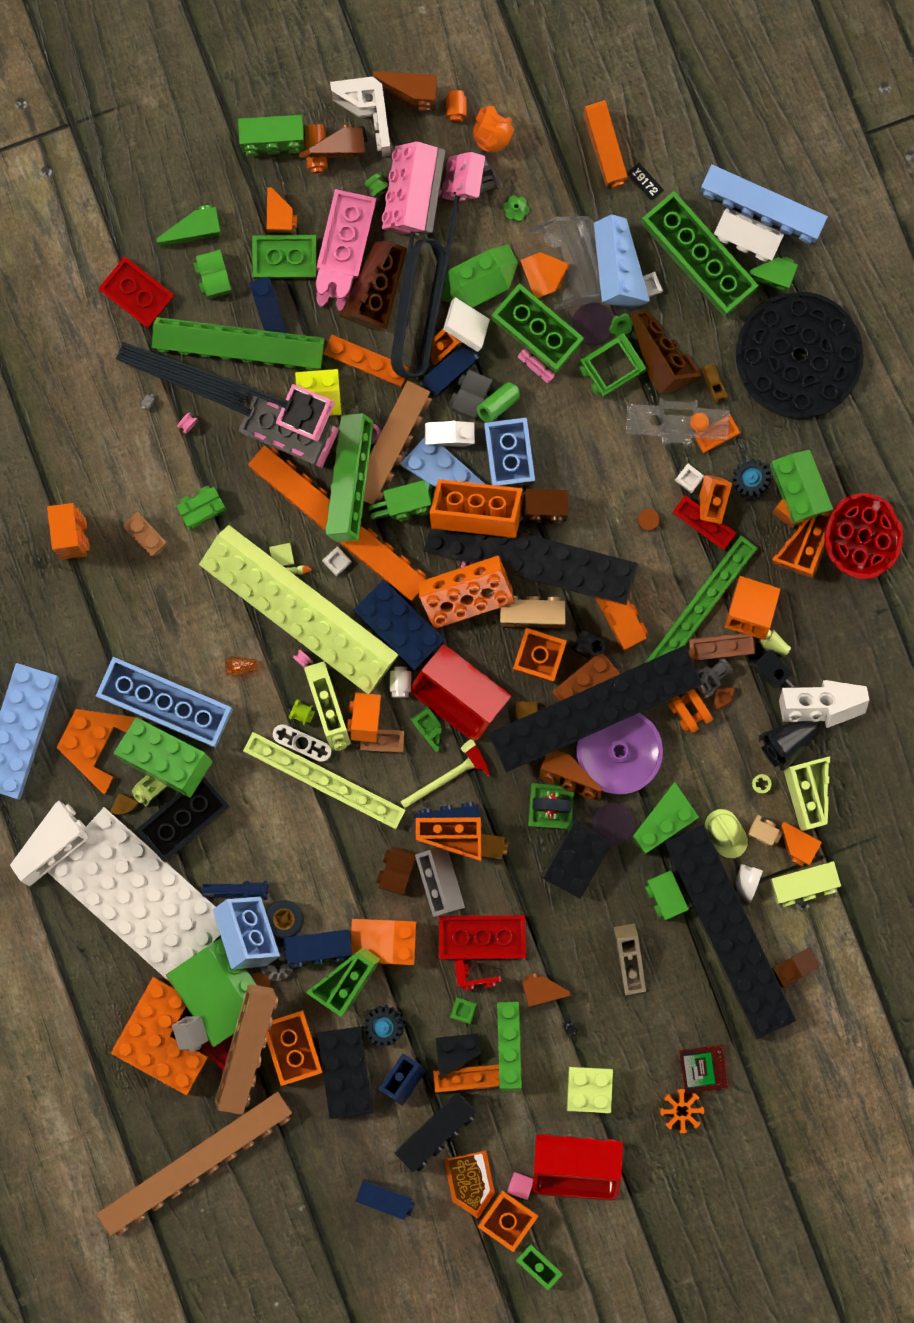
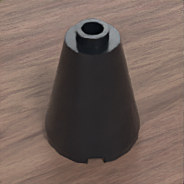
M798 721L766 731L759 735V742L763 741L764 744L761 749L774 767L779 765L781 767L780 770L784 771L817 737L820 726L818 722Z

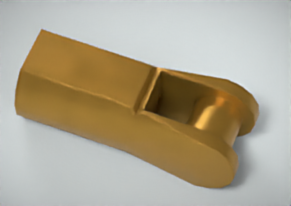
M713 363L701 368L714 403L717 404L721 399L727 400L728 396L715 364ZM719 386L721 391L714 393L713 388Z

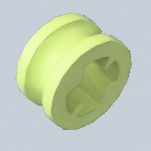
M764 774L755 776L752 781L753 789L760 794L768 792L772 785L770 778ZM757 779L767 780L768 786L765 785V790L756 787V782H759Z

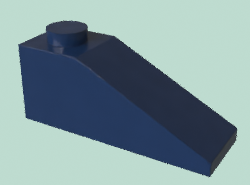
M270 277L250 282L249 285L263 329L265 331L287 333Z

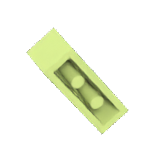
M834 861L770 879L776 903H782L783 907L796 904L795 899L803 897L804 901L816 898L815 894L819 892H824V895L837 892L836 888L841 887Z

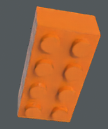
M438 479L430 509L431 528L516 538L524 505L522 488Z
M73 503L47 506L52 550L61 560L86 557V551L90 550L89 539L84 535V530L87 529L86 517Z

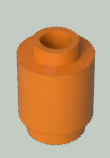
M452 90L447 93L448 96L445 98L446 119L450 120L451 123H461L463 119L467 118V98L464 96L463 91Z

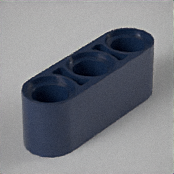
M463 343L423 378L422 383L437 397L459 379L463 373L480 360L481 355Z

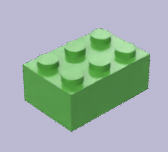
M302 115L238 119L241 152L246 154V156H257L262 152H267L268 155H277L280 151H288V153L295 154L305 150Z

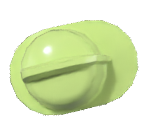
M718 809L710 813L705 821V828L715 849L726 858L741 856L748 846V838L736 816L725 809Z

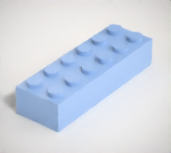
M115 657L112 658L96 694V697L213 748L217 747L233 711L230 706Z
M18 663L15 664L0 711V794L20 800L60 678L57 675Z

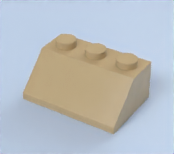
M514 596L515 603L500 607V627L564 629L565 601H561L560 597H548V600H539L538 596H527L526 600H519L518 596Z

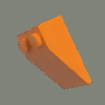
M352 919V955L350 957L364 947L381 959L379 964L414 965L416 922Z

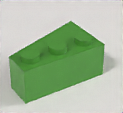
M674 782L632 837L643 854H646L699 817Z
M363 947L306 993L342 1017L349 1011L381 959Z

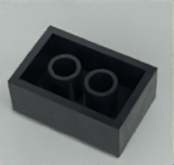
M572 818L541 874L542 878L581 899L609 850L612 841Z

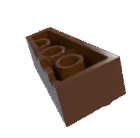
M392 241L374 243L339 317L369 329H387L407 250L406 247Z

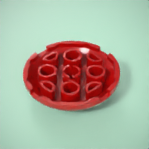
M870 493L853 494L841 500L829 514L824 530L825 547L831 561L844 574L858 579H870L890 569L896 562L902 548L903 529L901 521L897 519L893 511L894 508L885 499ZM860 532L863 535L862 540H860L858 533Z

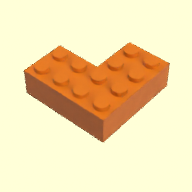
M152 977L110 1053L185 1095L190 1093L209 1058L198 1050L192 1052L189 1049L179 1050L176 1038L172 1036V1025L181 1020L187 1007L174 987L156 977Z

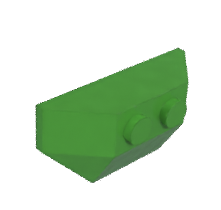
M509 244L489 249L447 271L441 297L442 301L451 303L456 297L474 308L508 291L518 265Z

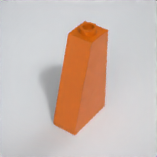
M606 101L585 106L583 117L606 188L611 186L613 189L619 188L624 185V182H627L628 176Z

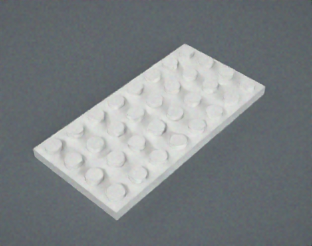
M103 807L86 826L87 830L85 833L89 839L55 865L48 873L169 981L166 976L168 972L214 943L220 936L213 909L216 906L203 897L197 889L168 863H164L149 846Z

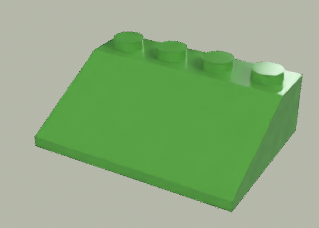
M222 938L166 974L192 1016H201L208 1040L213 1047L234 1034L248 984L256 985L246 968L231 970Z

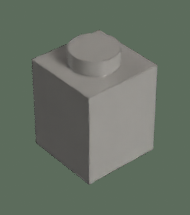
M201 1016L184 1017L172 1025L179 1050L189 1049L190 1052L196 1051L201 1048L202 1044L208 1041Z

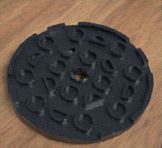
M811 292L783 293L770 298L758 306L745 321L736 345L737 370L747 392L765 409L788 418H812L836 408L853 391L863 367L864 354L861 335L848 313L831 299ZM796 350L804 351L805 359L797 361L794 357V352Z

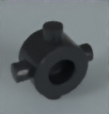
M565 1021L564 1028L571 1036H577L578 1030L571 1021Z

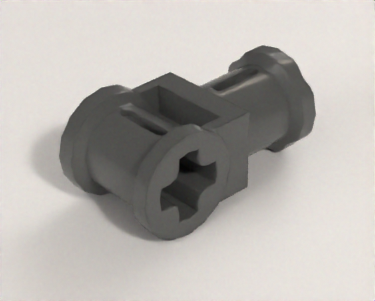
M484 150L473 152L485 156L480 195L484 194V191L493 188L500 189L501 186L493 165H489L486 156L487 152Z
M724 658L719 659V663L712 668L706 666L702 670L697 671L703 683L696 687L699 697L702 699L711 696L715 689L721 686L719 680L727 674L731 675L733 673L732 667Z

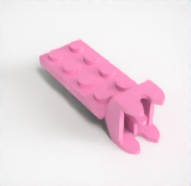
M335 189L317 263L316 299L319 307L323 308L328 303L329 297H336L337 309L339 312L342 311L352 291L354 278L357 279L360 273L377 198Z

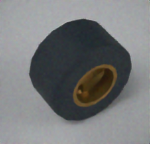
M288 900L276 901L266 911L272 933L275 937L282 939L293 937L302 929L304 923L303 912L294 902Z

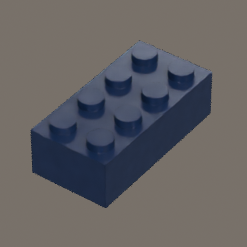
M382 580L353 609L354 613L389 648L399 654L398 656L414 672L445 642V639L385 580Z

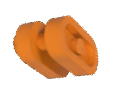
M695 689L685 692L686 695L681 698L679 696L669 699L670 702L667 703L672 713H678L681 721L679 723L685 732L689 731L691 734L699 729L696 724L697 722L703 720L705 724L713 721L710 712ZM689 702H691V704L697 711V713L692 716L685 707V705Z

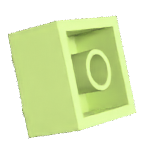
M569 1067L567 1111L611 1113L613 1069Z

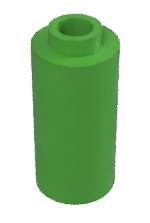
M505 383L477 406L478 416L486 423L494 421L520 399L519 388L515 384Z

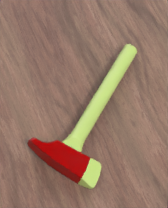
M470 739L461 747V750L468 757L461 765L400 801L404 809L467 770L476 768V770L484 771L487 777L490 776L485 760L475 742Z

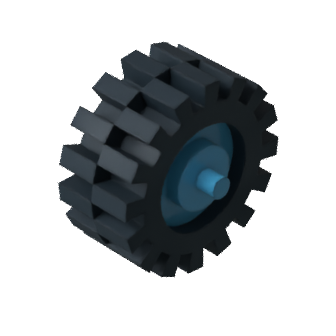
M753 458L748 462L743 460V464L739 463L737 469H734L732 480L737 493H740L741 497H747L748 500H751V498L757 500L758 496L764 497V493L770 491L769 486H772V476L767 465L764 462L761 463V460L757 459V461H754Z
M388 1005L378 1006L376 1009H373L364 1021V1032H367V1039L370 1037V1042L377 1043L376 1046L384 1045L386 1047L394 1044L401 1037L405 1028V1024H403L404 1018L400 1016L401 1012L399 1010L396 1012L394 1007L389 1008Z

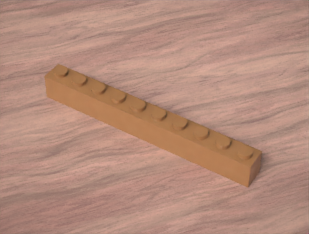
M276 1092L96 1215L110 1236L114 1233L119 1236L128 1230L127 1224L132 1221L137 1224L146 1217L145 1212L151 1208L153 1211H156L165 1205L163 1203L164 1199L169 1196L171 1199H174L183 1193L182 1187L187 1184L191 1187L199 1182L201 1174L204 1172L208 1175L219 1168L217 1166L219 1162L225 1160L227 1163L237 1156L235 1153L237 1150L243 1148L245 1151L254 1145L253 1139L259 1135L263 1139L273 1132L271 1127L277 1123L282 1126L291 1120L289 1115L293 1113L280 1092Z

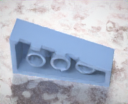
M611 214L595 222L594 230L602 302L631 310L650 302L627 218Z

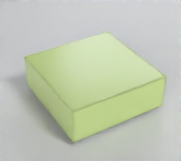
M290 543L269 547L271 557L283 567L294 565Z

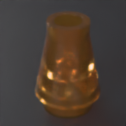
M233 656L225 659L226 675L236 677L257 671L256 659Z

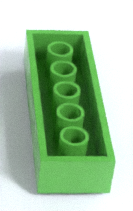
M675 191L642 218L641 224L724 318L757 290L759 285Z

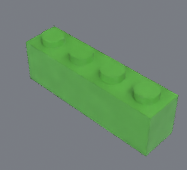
M497 1002L499 1093H521L519 1002Z

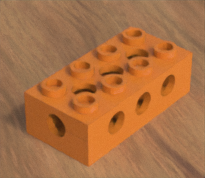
M499 555L418 582L419 598L434 629L515 603L513 587Z

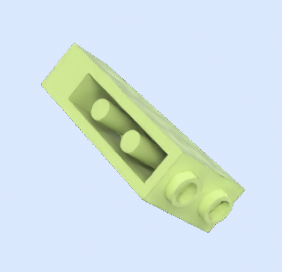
M325 661L304 667L331 751L343 750L347 745H351Z

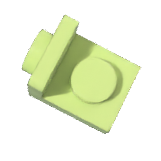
M146 775L135 785L132 793L139 803L148 806L167 785Z

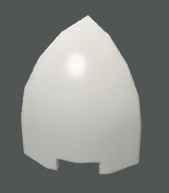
M741 864L736 876L735 885L737 893L742 900L750 904L763 871Z

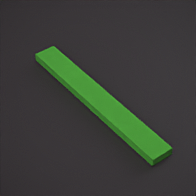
M743 536L738 538L646 662L686 645L758 549Z

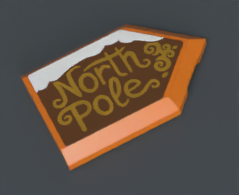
M486 1150L444 1159L453 1203L479 1219L495 1194Z

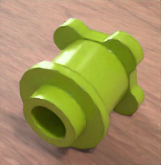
M296 699L289 719L293 720L294 718L301 721L305 726L307 722L311 723L315 711L312 710V705L309 707Z

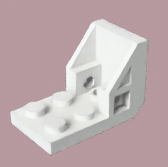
M374 77L330 82L332 100L359 118L373 117L374 128L379 130V133H375L377 151H382V157L391 156L382 83Z

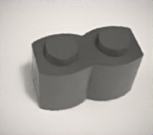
M468 370L467 374L463 373L458 383L461 388L458 393L454 392L449 403L453 405L452 411L475 421L478 415L476 408L484 401L492 384V379Z

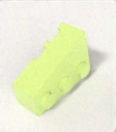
M830 756L788 767L784 770L800 831L813 829L828 823L827 794Z

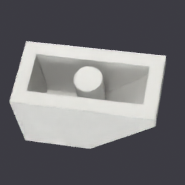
M448 421L425 423V445L466 447L475 444L474 422Z

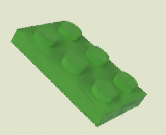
M252 235L253 279L270 277V279L317 278L316 235Z

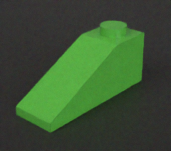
M211 205L199 207V210H195L157 238L158 246L162 247L221 236L216 207Z

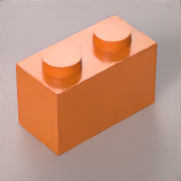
M355 693V699L350 701L349 713L353 714V717L348 719L347 732H351V740L377 743L381 695Z

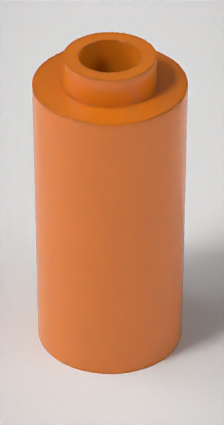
M312 124L304 127L305 150L326 137L325 125ZM306 158L307 170H310L312 174L324 173V170L328 168L327 158Z

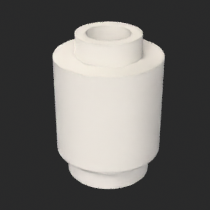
M394 667V671H390V692H392V697H409V692H411V671H407V667Z

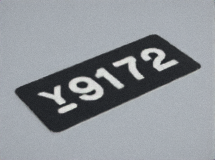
M637 163L627 172V175L650 200H654L663 192L664 189L640 163Z

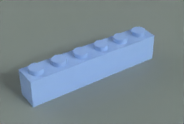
M712 164L700 189L705 198L722 201V205L730 209L735 207L742 210L741 213L750 218L755 216L761 219V222L767 226L775 225L780 227L781 232L800 236L799 239L808 244H811V242L816 243L828 217Z

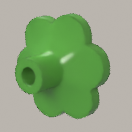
M510 196L508 202L503 204V210L506 212L508 220L515 219L519 222L524 219V215L529 213V207L526 205L527 201L524 197Z
M626 313L614 317L609 331L616 337L622 333L629 334L632 331L631 326H633L632 318Z

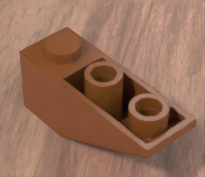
M558 750L546 755L540 768L539 779H542L547 784L563 787L568 792L581 794L586 799L600 800L602 788L571 755Z

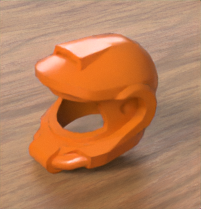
M494 106L481 108L476 116L477 121L473 129V139L486 152L500 151L511 140L514 131L512 118L507 117L505 119L498 115Z

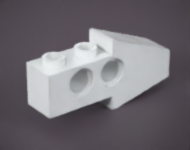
M828 680L823 681L822 687L782 688L779 699L783 722L825 721L826 728L865 714L869 703L866 686Z

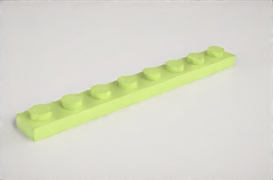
M252 732L243 752L394 829L398 827L406 811Z

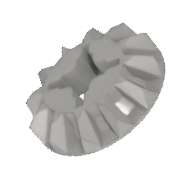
M277 946L280 955L278 959L285 962L283 947ZM291 963L281 965L279 973H277L276 967L272 965L260 967L264 976L268 975V979L273 981L284 980L293 971Z

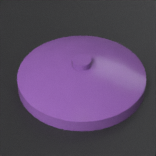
M640 713L582 738L577 743L578 764L602 788V791L610 794H629L645 787L657 774L663 757V745L658 730L648 718Z

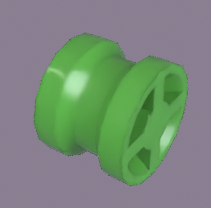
M382 172L371 176L364 183L366 188H370L372 191L371 195L374 198L384 194L389 187V183L383 179L384 175Z

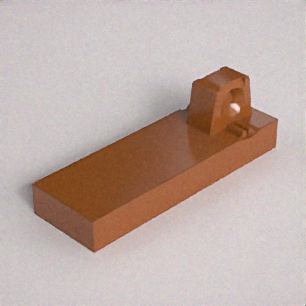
M744 633L689 640L692 661L756 654L754 637Z

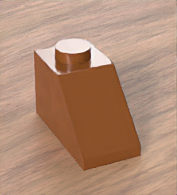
M537 973L525 976L526 980L521 981L528 1007L570 996L568 990L544 976L538 977Z

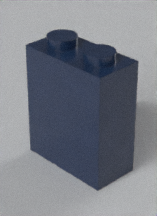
M363 1179L355 1202L405 1220L406 1215L411 1216L415 1205L414 1202H411L412 1196Z

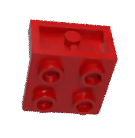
M463 960L454 961L457 987H462V991L476 989V984H483L484 988L497 986V982L501 981V977L466 981V977H470L468 964H464Z

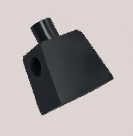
M762 648L747 662L772 688H795L796 685L789 679L792 672L771 649ZM777 670L778 674L774 677V672Z

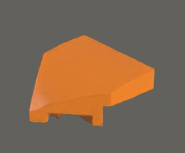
M542 252L520 260L533 295L538 299L557 292V289H561L562 280L570 266L569 263Z

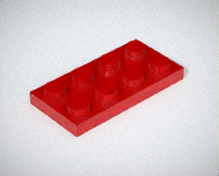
M525 915L439 916V959L526 958Z

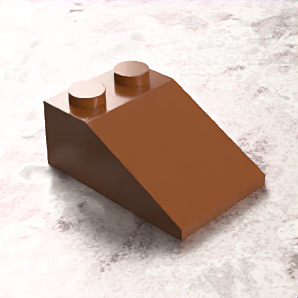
M373 71V77L382 83L383 92L413 109H418L422 113H430L431 110L436 109L437 75Z

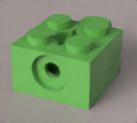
M426 480L385 490L383 492L386 501L368 506L369 511L388 508L372 513L370 515L371 519L391 516L395 520H399V522L411 520V516L420 514V517L430 515L434 495L431 484Z

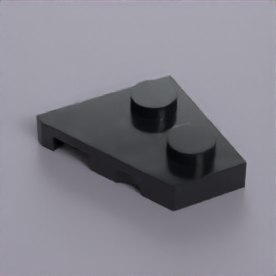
M479 1033L436 1038L440 1080L445 1079L446 1075L456 1069L460 1070L465 1067L468 1062H473L481 1057Z

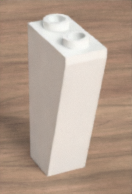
M60 801L55 803L10 864L19 880L29 887L89 839L85 833L87 828L80 820H76L74 817L76 812L69 804L64 805Z

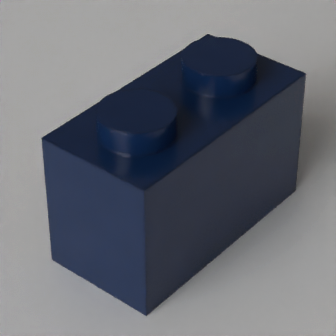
M402 1053L379 1090L403 1106L426 1072V1069Z

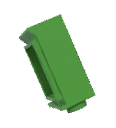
M624 333L581 359V366L579 367L582 375L585 378L589 377L593 383L590 386L595 395L598 396L600 394L602 399L646 371L645 365ZM619 344L635 370L606 387L590 361L614 345Z

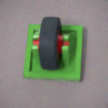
M531 783L528 826L567 829L572 820L574 792H568L563 787L557 785Z

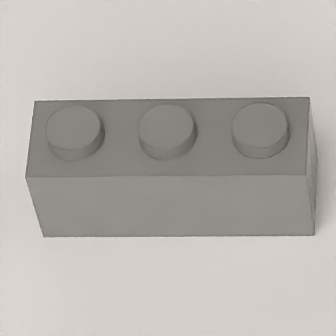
M435 848L415 854L433 917L465 908L449 851Z

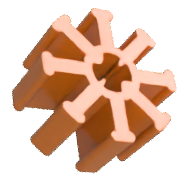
M677 1089L678 1102L676 1103L670 1094H666L663 1099L668 1101L673 1107L672 1109L660 1108L659 1112L661 1116L673 1114V1117L664 1123L667 1128L672 1129V1125L679 1120L680 1129L678 1132L687 1133V1130H685V1120H689L693 1127L697 1128L700 1122L694 1120L691 1117V1113L704 1114V1107L691 1108L690 1106L699 1097L692 1093V1096L685 1103V1090ZM678 1106L687 1107V1110H685L687 1114L685 1116H678L676 1112H679L676 1110Z

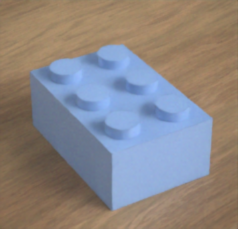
M527 418L484 423L491 484L504 487L535 484Z
M261 897L226 899L213 909L231 970L265 967L280 956Z

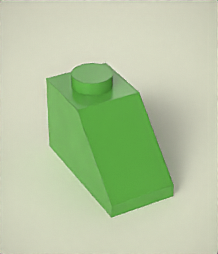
M782 257V259L775 258L751 269L749 275L757 282L788 292L798 264H795L794 260L788 257Z

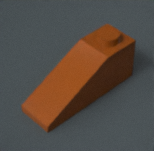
M352 124L343 125L340 130L299 153L300 158L357 157L365 153L362 128H354Z

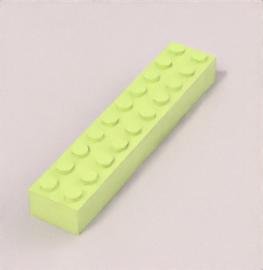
M230 525L217 535L199 563L202 568L367 694L379 684L399 655Z

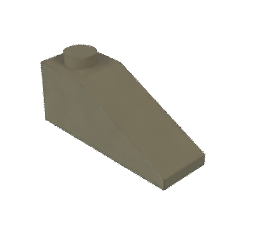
M635 923L613 927L625 995L646 992L639 938Z

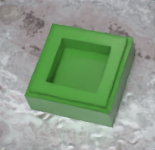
M456 997L450 1018L471 1024L477 1003Z

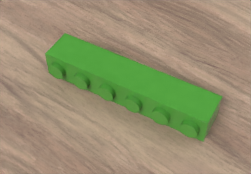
M364 413L341 416L338 427V444L336 445V459L333 466L334 474L331 484L330 503L328 505V520L325 526L326 535L335 542L359 540L374 421Z

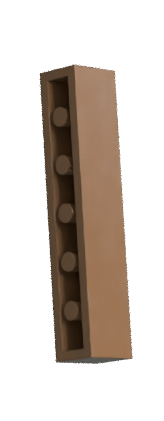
M408 380L369 456L363 502L369 506L382 501L384 497L382 490L385 485H390L394 477L392 471L395 466L399 467L404 457L401 452L404 447L408 448L413 439L411 433L414 428L418 429L423 419L420 415L423 409L427 410L432 401L430 391Z
M252 984L247 986L215 1099L218 1111L243 1115L245 1107L249 1106V1092L251 1088H254L256 1082L255 1071L261 1065L260 1053L262 1049H265L267 1043L266 1032L272 1026V1011L276 1010L278 1005V997H276L273 988Z

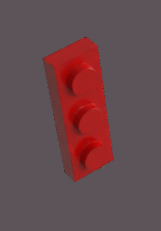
M686 495L672 512V514L723 551L736 535V532L724 523L717 524L701 520L700 506Z

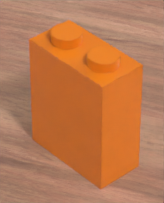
M739 576L724 627L765 640L771 626L780 588Z

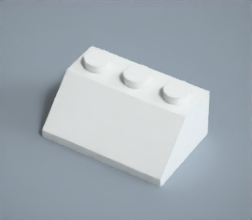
M730 208L725 209L714 232V235L718 236L717 239L725 244H728L730 241L737 245L736 248L745 253L752 251L756 253V258L765 262L768 259L773 260L785 234Z

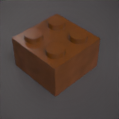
M526 489L524 520H529L530 524H541L542 520L550 521V524L555 525L563 524V521H567L569 490Z

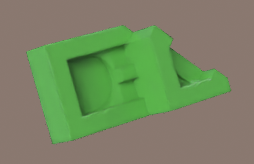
M426 707L410 720L433 750L438 752L442 731L441 723L431 710Z

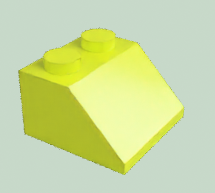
M338 369L295 372L297 386L334 401L335 404L330 416L342 415Z

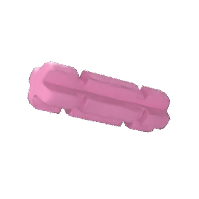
M523 349L519 353L518 358L523 363L526 362L527 366L538 376L541 375L546 383H549L554 378L555 374L550 369L547 370L546 366L535 356L532 357L527 349Z

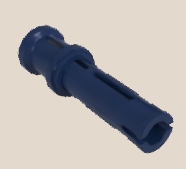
M245 881L243 884H203L202 896L261 897L264 900H268V881L263 883Z

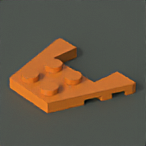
M76 709L57 748L102 793L106 794L114 777L95 768V765L113 729L117 728L126 733L136 717Z

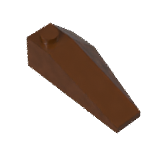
M647 310L632 311L630 313L649 378L659 394L674 393L702 377L692 358L688 354L683 355L676 347L678 343L674 339L670 340L663 333L664 328Z

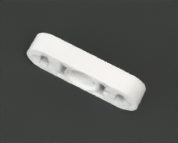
M283 724L276 726L273 730L274 740L287 748L319 762H325L331 756V748L327 743ZM286 729V734L292 736L293 732L297 735L293 738L292 745L288 744L290 740L287 738L279 740L277 731ZM305 737L308 740L307 748H297V739ZM312 741L316 742L314 747L321 749L322 746L326 747L327 755H322L319 758L318 753L312 750V754L307 753L311 749Z

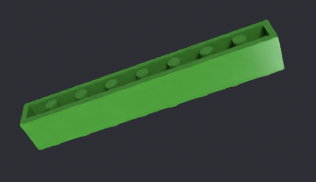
M160 317L155 319L152 337V348H157L160 352L173 350L184 355L197 353L202 357H211L213 355L220 356L224 360L237 358L243 362L262 361L266 365L278 363L289 368L302 366L307 370L321 369L325 338Z

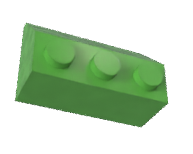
M810 450L793 453L770 463L769 466L793 525L833 510Z

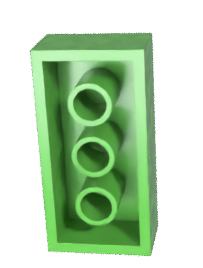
M520 283L492 314L491 320L555 374L584 342V337Z
M137 717L114 751L115 756L121 762L191 798L213 762L205 752Z

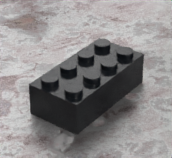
M203 777L191 798L179 792L136 831L164 863H167L231 806L211 783Z
M361 1026L318 1032L329 1118L335 1119L373 1113Z
M457 1092L395 1151V1155L412 1173L415 1170L420 1172L428 1164L426 1159L431 1154L434 1157L444 1149L442 1144L447 1139L451 1142L460 1133L458 1129L463 1124L467 1127L476 1118L473 1115L476 1110Z

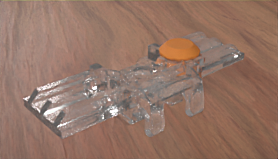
M659 398V406L627 404L626 434L662 436L661 446H668V443H684V447H691L692 438L728 440L730 410L698 408V400L679 402L664 401V398ZM664 409L692 411V416L665 415ZM658 415L662 420V424L660 426H653L650 421L652 416Z

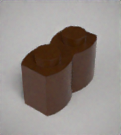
M391 847L390 851L386 850L383 859L386 867L384 871L380 870L376 883L380 884L379 889L404 896L416 859L415 853Z

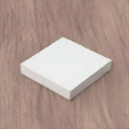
M455 297L451 301L443 330L478 352L483 346L490 319Z

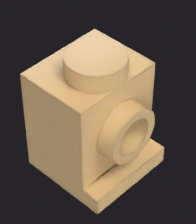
M757 815L747 836L769 846H772L773 843L777 844L783 832L775 828L777 824L766 819L762 822L760 821L761 816Z

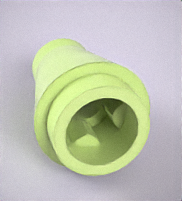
M769 629L766 639L759 638L758 640L762 648L771 649L783 658L791 649L775 630L771 631Z

